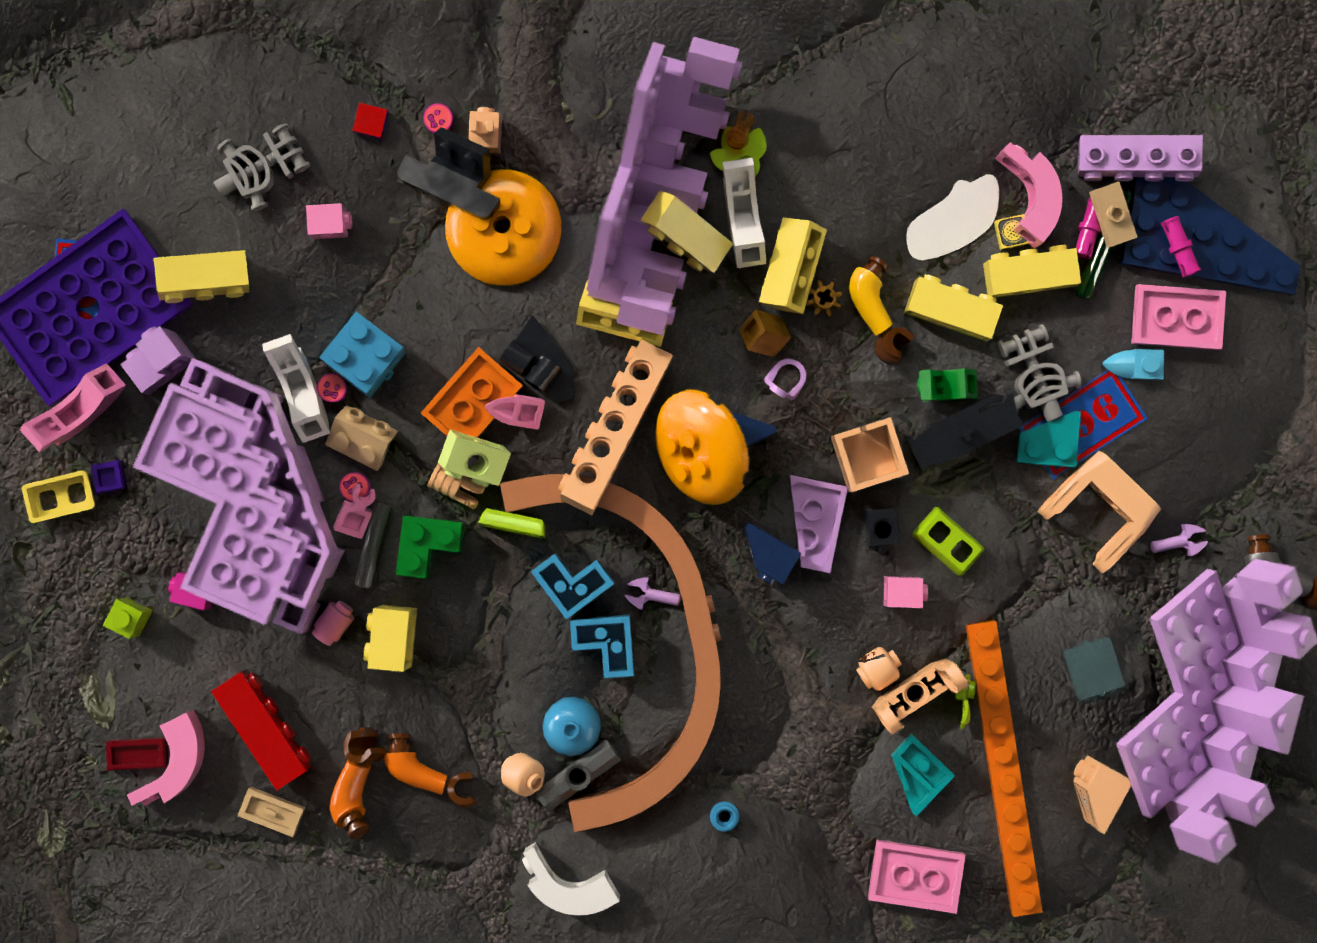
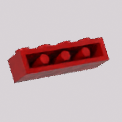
M246 669L212 690L211 693L277 791L312 767L310 764L311 757L308 751L303 746L299 747L294 740L295 733L290 724L286 721L282 722L277 712L279 709L271 697L266 698L261 690L262 683L259 677L254 672L250 673Z

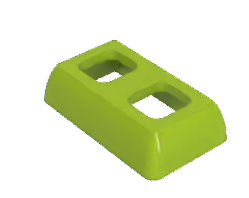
M934 507L912 533V536L957 576H963L984 552V546L939 507ZM938 521L943 522L950 529V534L942 543H937L929 536V531ZM961 540L965 541L972 548V553L963 563H960L951 555V550Z
M487 508L482 513L478 522L483 527L546 539V527L542 519Z

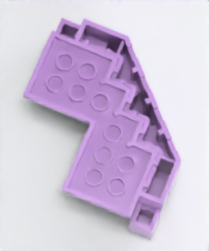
M697 37L692 39L686 62L663 56L665 45L653 42L636 86L620 166L600 219L586 291H589L588 296L620 304L616 323L663 335L666 324L672 325L676 307L671 306L672 300L674 299L676 289H683L687 272L681 271L684 259L651 251L653 241L657 239L647 232L649 227L640 220L659 191L676 196L695 213H697L698 208L704 210L708 192L703 191L708 173L674 164L675 159L681 160L685 143L680 142L683 131L717 139L719 129H726L730 112L724 111L727 99L698 92L701 82L729 90L732 78L738 80L742 62L737 61L740 49Z
M192 358L180 386L173 383L169 384L133 466L136 469L217 503L180 588L264 625L268 623L278 598H281L282 602L272 623L298 634L310 631L321 606L316 601L327 578L334 576L345 550L336 547L320 503L325 501L317 478L304 446L296 444L281 406L284 396L233 376L231 373L206 362Z
M1254 559L1236 575L1237 578L1234 577L1223 587L1221 586L1217 571L1205 570L1149 618L1175 692L1116 743L1142 815L1152 818L1165 806L1169 819L1174 821L1170 827L1178 849L1216 864L1236 846L1229 822L1223 820L1226 816L1256 827L1274 809L1267 785L1250 779L1259 746L1289 755L1304 696L1277 689L1274 686L1283 655L1300 659L1317 644V637L1311 617L1280 611V609H1285L1303 593L1296 568Z

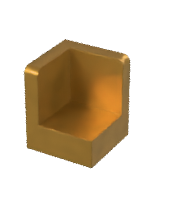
M755 310L739 328L749 351L771 357L776 356L791 339L782 317L760 310Z

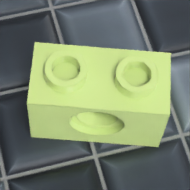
M450 429L438 463L445 470L444 473L451 477L461 479L463 475L472 478L471 481L480 486L488 487L489 483L499 486L511 453L503 445ZM479 455V460L475 465H467L470 457Z

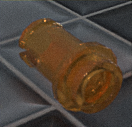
M740 111L737 114L732 129L728 130L726 134L728 146L736 150L742 149L748 144V134L755 122L754 116L749 112L746 120L743 121L746 111Z

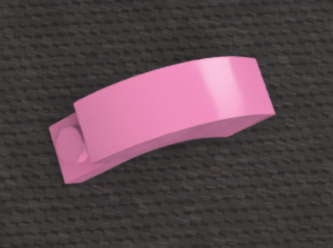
M1010 142L995 159L1016 175L1026 187L1028 207L1024 214L1025 216L1013 230L1029 242L1028 244L1035 249L1044 243L1058 222L1062 209L1061 184L1052 164L1041 152L1030 159L1028 153L1022 147L1013 145Z
M106 363L85 374L78 386L68 397L47 412L24 423L20 431L39 452L54 444L59 446L81 432L99 417L117 399L126 384Z
M191 710L160 725L170 749L169 765L159 779L127 795L131 805L141 801L143 806L159 799L160 796L163 803L183 792L195 779L201 768L205 752L204 733L195 710Z

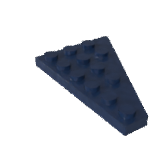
M1135 177L1129 213L1137 238L1123 242L1120 265L1182 276L1174 254L1169 252L1171 246L1160 224L1167 219L1179 216L1187 239H1191L1193 242L1191 248L1201 268V271L1188 277L1289 296L1295 295L1300 265L1188 181H1176L1175 177H1163L1161 181H1146L1145 177Z

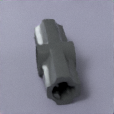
M605 739L579 759L572 761L565 769L545 782L535 793L542 805L550 812L577 791L586 788L591 781L621 761V758L608 739ZM580 768L585 771L586 778L581 782H576L571 779L570 771Z

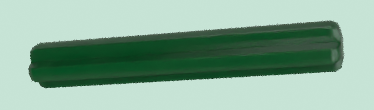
M1122 189L1127 206H1129L1132 193ZM1102 231L1096 239L1092 258L1088 259L1081 277V283L1076 290V295L1082 299L1088 300L1093 297L1112 247L1107 248Z

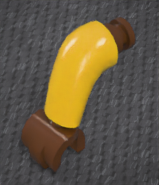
M871 256L868 264H865L863 268L857 267L850 278L849 291L855 307L875 336L879 334L874 348L877 357L885 363L897 365L901 363L902 354L901 351L894 347L893 338L904 345L911 342L915 336L904 328L891 327L893 322L880 299V289L883 286L880 279L883 277L882 273L888 270V266L880 258Z

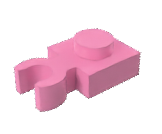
M356 484L352 489L353 502L344 500L335 521L334 530L362 539L373 514L372 509L366 508V506L374 502L375 490L371 489L367 497H360L358 494L361 487L360 484Z

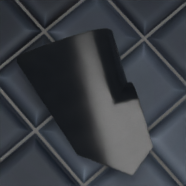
M531 316L517 339L513 340L505 349L500 362L524 377L528 385L555 404L574 399L573 366L537 319Z

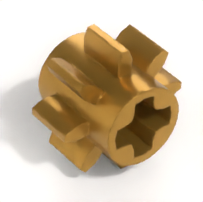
M818 281V289L816 291L810 289L809 295L812 296V300H809L806 306L813 305L816 309L814 316L820 311H825V315L830 317L831 307L835 309L841 307L835 301L836 298L842 295V292L835 293L832 289L834 282H831L828 286H823L822 282ZM825 292L829 295L827 299L831 303L826 302L823 306L819 304L820 298L817 295L821 296Z

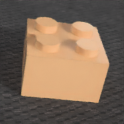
M891 417L862 426L863 433H861L860 427L831 436L848 492H854L909 474Z

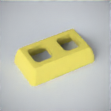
M84 470L22 486L24 501L31 523L95 507L89 475ZM82 483L86 499L83 502L73 504L70 501L68 487L73 484ZM53 490L58 505L54 509L45 511L42 509L39 495L42 492Z

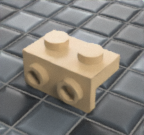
M345 406L335 417L325 445L378 471L382 466L390 443L394 440L398 431L390 427L386 422L378 421L364 414L358 408Z

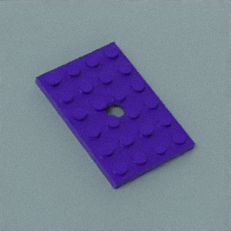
M124 208L0 296V340L45 403L50 407H53L71 394L85 374L106 363L111 365L136 347V343L142 340L141 335L146 330L154 326L156 328L159 326L164 327L194 305L191 298H183V301L179 303H166L165 300H159L154 258H158L160 255ZM85 297H93L99 303V312L92 319H84L78 312L79 302Z

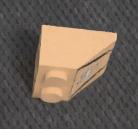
M1087 755L1085 760L1082 759L1077 764L1074 770L1075 778L1073 782L1084 820L1105 834L1129 791L1131 783L1129 778Z

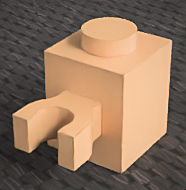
M480 107L477 111H470L469 140L488 148L490 153L500 154L502 127L500 113L488 107Z

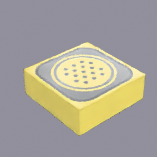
M1024 214L994 221L1000 250L1029 243L1013 230L1025 216Z

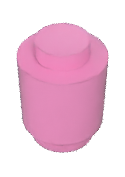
M342 601L337 603L330 602L314 623L315 628L312 634L328 646H331L333 642H338L354 620V616L351 614L353 609Z

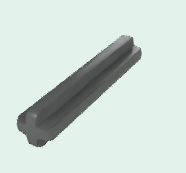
M377 502L373 506V514L369 522L354 582L357 587L365 589L371 587L390 511V506Z

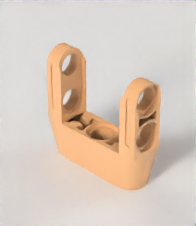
M1098 451L1067 478L1039 508L1038 513L1048 520L1055 514L1061 513L1087 485L1096 491L1127 521L1096 555L1093 565L1101 573H1104L1145 533L1161 508L1111 458Z
M943 659L928 664L882 694L875 701L872 708L886 730L891 735H894L905 727L899 722L900 720L949 689L954 693H958L969 684L954 662ZM935 671L938 672L943 680L941 683L936 680L930 682L936 677ZM924 678V680L930 682L928 684L932 688L930 691L928 690V687L921 681V679ZM913 685H919L921 689L920 696L915 700L908 699V689ZM898 694L907 703V706L904 707L901 703H898L900 701L896 697ZM890 704L895 705V706L893 707L894 713L892 712V710H891L890 707H889V706H891Z

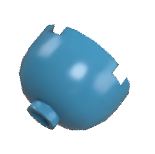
M575 696L562 698L552 704L545 714L542 724L544 738L548 745L559 754L566 756L582 755L592 749L598 741L601 731L600 715L585 699Z

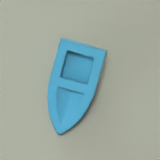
M1134 349L1122 351L1108 357L1103 361L1102 365L1113 374L1123 378L1162 380L1164 373V350Z

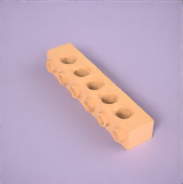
M642 339L637 347L632 345L625 359V362L629 363L624 373L619 371L612 383V387L616 388L611 398L607 396L604 398L598 412L602 413V416L598 423H591L585 435V438L589 439L585 448L579 447L572 460V464L575 467L571 475L566 473L558 487L562 491L560 500L593 515L671 364L672 354ZM643 370L648 374V378L637 380L633 376V372ZM623 395H630L635 399V403L631 406H625L619 399ZM611 420H616L621 423L622 429L613 432L607 428L606 424ZM597 446H604L608 449L609 454L606 457L600 458L594 455L592 450ZM589 471L595 475L596 479L594 482L586 484L580 480L579 476L581 473Z

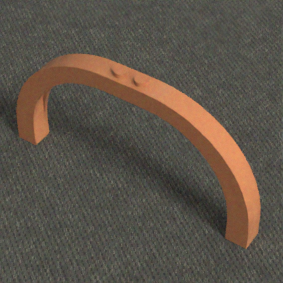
M547 474L500 483L506 512L546 504L566 503L560 500L562 491L558 489L565 474ZM579 476L580 480L586 484L595 481V478ZM612 483L608 484L597 507L614 512L643 530L663 552L675 574L682 596L694 651L696 686L691 712L682 733L670 751L655 766L633 781L619 787L569 799L568 804L574 832L623 821L641 813L670 793L686 777L707 744L714 726L721 688L720 663L716 642L721 641L718 623L712 624L710 613L715 612L712 595L706 596L700 572L691 552L670 522L654 507L637 495Z

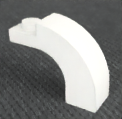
M747 158L723 162L725 200L737 268L766 264L765 241L758 212L753 159Z
M291 334L262 344L263 351L281 383L289 406L291 423L302 443L330 434L322 398L317 392L315 378L301 347H297Z
M536 842L525 848L523 853L525 857L522 859L523 864L529 874L535 873L536 875L529 880L528 887L548 907L569 915H589L603 911L619 902L620 894L606 870L582 882H569L561 879L552 871Z

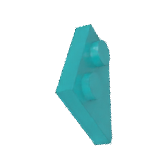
M1074 411L1019 433L1016 463L1075 468L1077 466L1081 411Z
M912 734L891 754L911 812L917 817L955 775Z

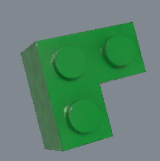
M403 516L396 575L418 578L430 577L433 549L462 552L466 522Z

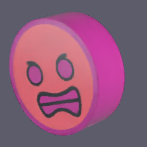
M439 103L433 104L424 112V124L430 132L435 133L440 127L447 130L452 128L454 118L447 106Z
M328 373L318 381L317 392L323 400L337 403L346 397L348 384L340 375Z
M353 472L342 478L340 492L345 499L353 502L352 489L356 484H360L361 487L358 494L360 497H367L369 495L371 485L365 475Z

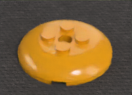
M492 170L491 176L481 190L500 198L499 208L492 218L483 220L450 204L445 222L446 240L454 259L470 276L490 285L512 286L533 279L551 263L560 245L562 232L561 216L553 196L538 180L515 170ZM497 221H510V229L505 233H498L495 230Z
M684 390L671 396L661 407L655 427L656 449L663 469L681 492L697 502L718 505L732 500L742 491L744 484H742L744 473L749 470L748 450L737 421L723 404L718 406L709 399V394L705 392Z

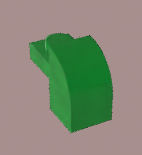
M977 370L919 371L920 378L917 382V388L923 402L978 399Z

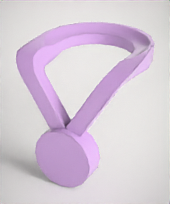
M786 358L780 360L765 377V383L770 386V390L783 399L794 400L806 381V371L799 361ZM786 364L796 366L801 374L799 383L789 393L773 383L778 370Z

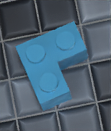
M557 553L531 571L565 619H568L615 583L598 559L573 576Z
M630 614L572 618L570 620L572 651L602 648L604 678L634 676Z

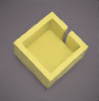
M381 605L373 608V613H368L367 631H371L370 643H366L364 648V661H368V669L404 672L412 667L417 608Z

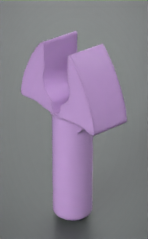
M1181 524L1182 533L1179 536L1152 541L1150 543L1151 551L1157 553L1183 547L1187 549L1188 556H1193L1200 552L1207 545L1208 541L1193 543L1187 539L1191 538L1194 533L1206 530L1196 525Z
M648 577L638 578L627 583L629 586L640 587L646 593L639 597L625 594L627 600L641 610L643 609V603L648 600L676 606L681 602L680 594L651 589L647 584Z

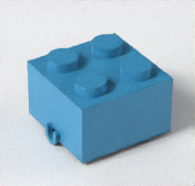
M356 311L319 358L330 369L368 398H371L383 381L387 382L394 373L392 370L406 352L403 346Z

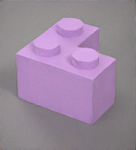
M154 326L141 335L142 340L136 343L138 348L129 352L126 355L127 360L120 365L140 392L150 395L187 368L192 358H196L176 332L161 326L158 328Z

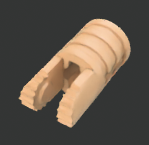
M438 463L429 479L427 487L433 488L435 491L441 492L472 509H476L478 505L477 499L460 490V488L462 487L475 494H482L485 487L475 484L471 481L472 479L463 475L461 479H457L445 474V470Z

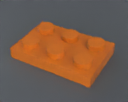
M478 347L423 409L421 414L446 436H448L449 430L452 429L479 438L495 419L486 410L485 405L499 398L514 397V394H517L523 385Z

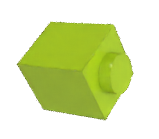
M127 597L115 600L103 626L128 639L139 637L153 610Z

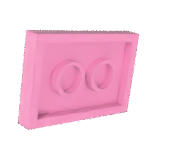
M1136 285L1131 344L1221 350L1223 346L1226 291Z
M876 839L868 899L870 901L957 914L965 854Z

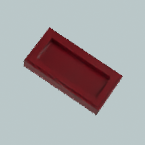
M155 737L106 741L107 771L168 767V744L166 738Z

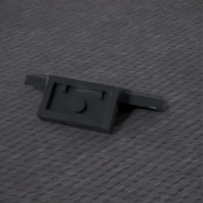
M440 127L434 133L436 156L430 161L429 165L405 154L397 171L399 179L404 183L483 220L492 218L499 208L500 198L481 190L491 176L490 150Z

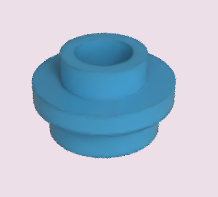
M727 801L715 804L710 812L712 825L717 830L723 832L734 829L739 822V812L736 806ZM722 811H727L730 813V818L722 821L719 818V814Z

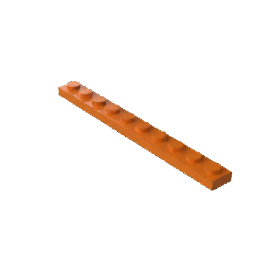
M992 620L967 624L965 627L974 681H976V696L1011 915L1018 917L1043 913L997 622Z

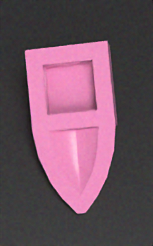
M514 394V397L496 399L486 404L485 408L495 419L502 423L539 430L545 401L541 398Z

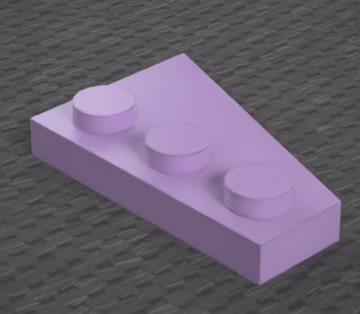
M789 475L798 551L801 553L799 556L800 567L830 573L848 487Z

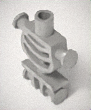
M287 123L281 124L272 130L273 135H277L280 139V142L277 144L268 132L263 134L272 150V153H269L267 156H264L250 145H243L235 149L231 138L224 140L217 147L219 152H223L227 156L223 163L229 172L214 181V185L222 197L238 189L244 198H251L253 205L250 208L252 211L262 210L269 206L268 202H264L262 194L271 190L274 185V175L271 166L279 163L284 174L289 179L293 178L294 175L287 163L293 162L295 173L303 172L311 166L308 161L305 162L302 156L304 153L302 148L294 147L297 139L295 136L290 135ZM288 148L289 152L282 155L281 152ZM255 154L260 159L253 163L245 155ZM241 159L245 161L249 166L243 168L240 164L237 163V161ZM265 170L266 178L264 181H262V176L260 173L261 171ZM253 176H254V188H253L252 181H251V177H253Z
M1041 324L1036 330L1030 331L1027 329L1023 331V338H1019L1015 334L1011 336L1009 341L1004 343L1003 341H998V348L1004 358L1008 357L1010 352L1016 351L1017 357L1004 362L1006 367L1025 360L1028 369L1023 371L1015 380L1014 387L1018 396L1014 400L1017 413L1018 409L1024 405L1027 409L1040 405L1046 422L1063 416L1056 398L1068 394L1069 387L1081 388V378L1078 371H1074L1073 375L1065 376L1062 367L1058 364L1038 363L1037 354L1054 348L1052 342L1042 347H1037V341L1042 339L1044 341L1049 340L1048 332L1045 326ZM1026 343L1030 350L1027 353H1025V350L1023 348V344ZM1041 368L1050 369L1055 375L1044 376ZM1030 373L1032 381L1023 387L1024 379ZM1046 381H1056L1058 385L1048 386ZM1036 386L1037 391L1028 396V392Z

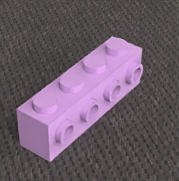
M1080 135L1078 177H1084L1086 181H1100L1102 177H1115L1116 181H1131L1133 177H1145L1146 181H1161L1163 177H1175L1176 181L1183 182L1192 181L1194 177H1199L1202 171L1203 135Z

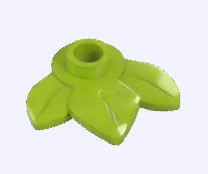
M727 126L721 138L722 149L710 152L713 164L723 171V162L752 158L756 177L760 170L759 159L766 152L767 144L764 133L760 128H756L745 137L740 131Z
M971 674L965 675L969 685L956 693V700L963 701V717L960 729H964L971 721L968 700L969 698L974 699L976 681H971Z

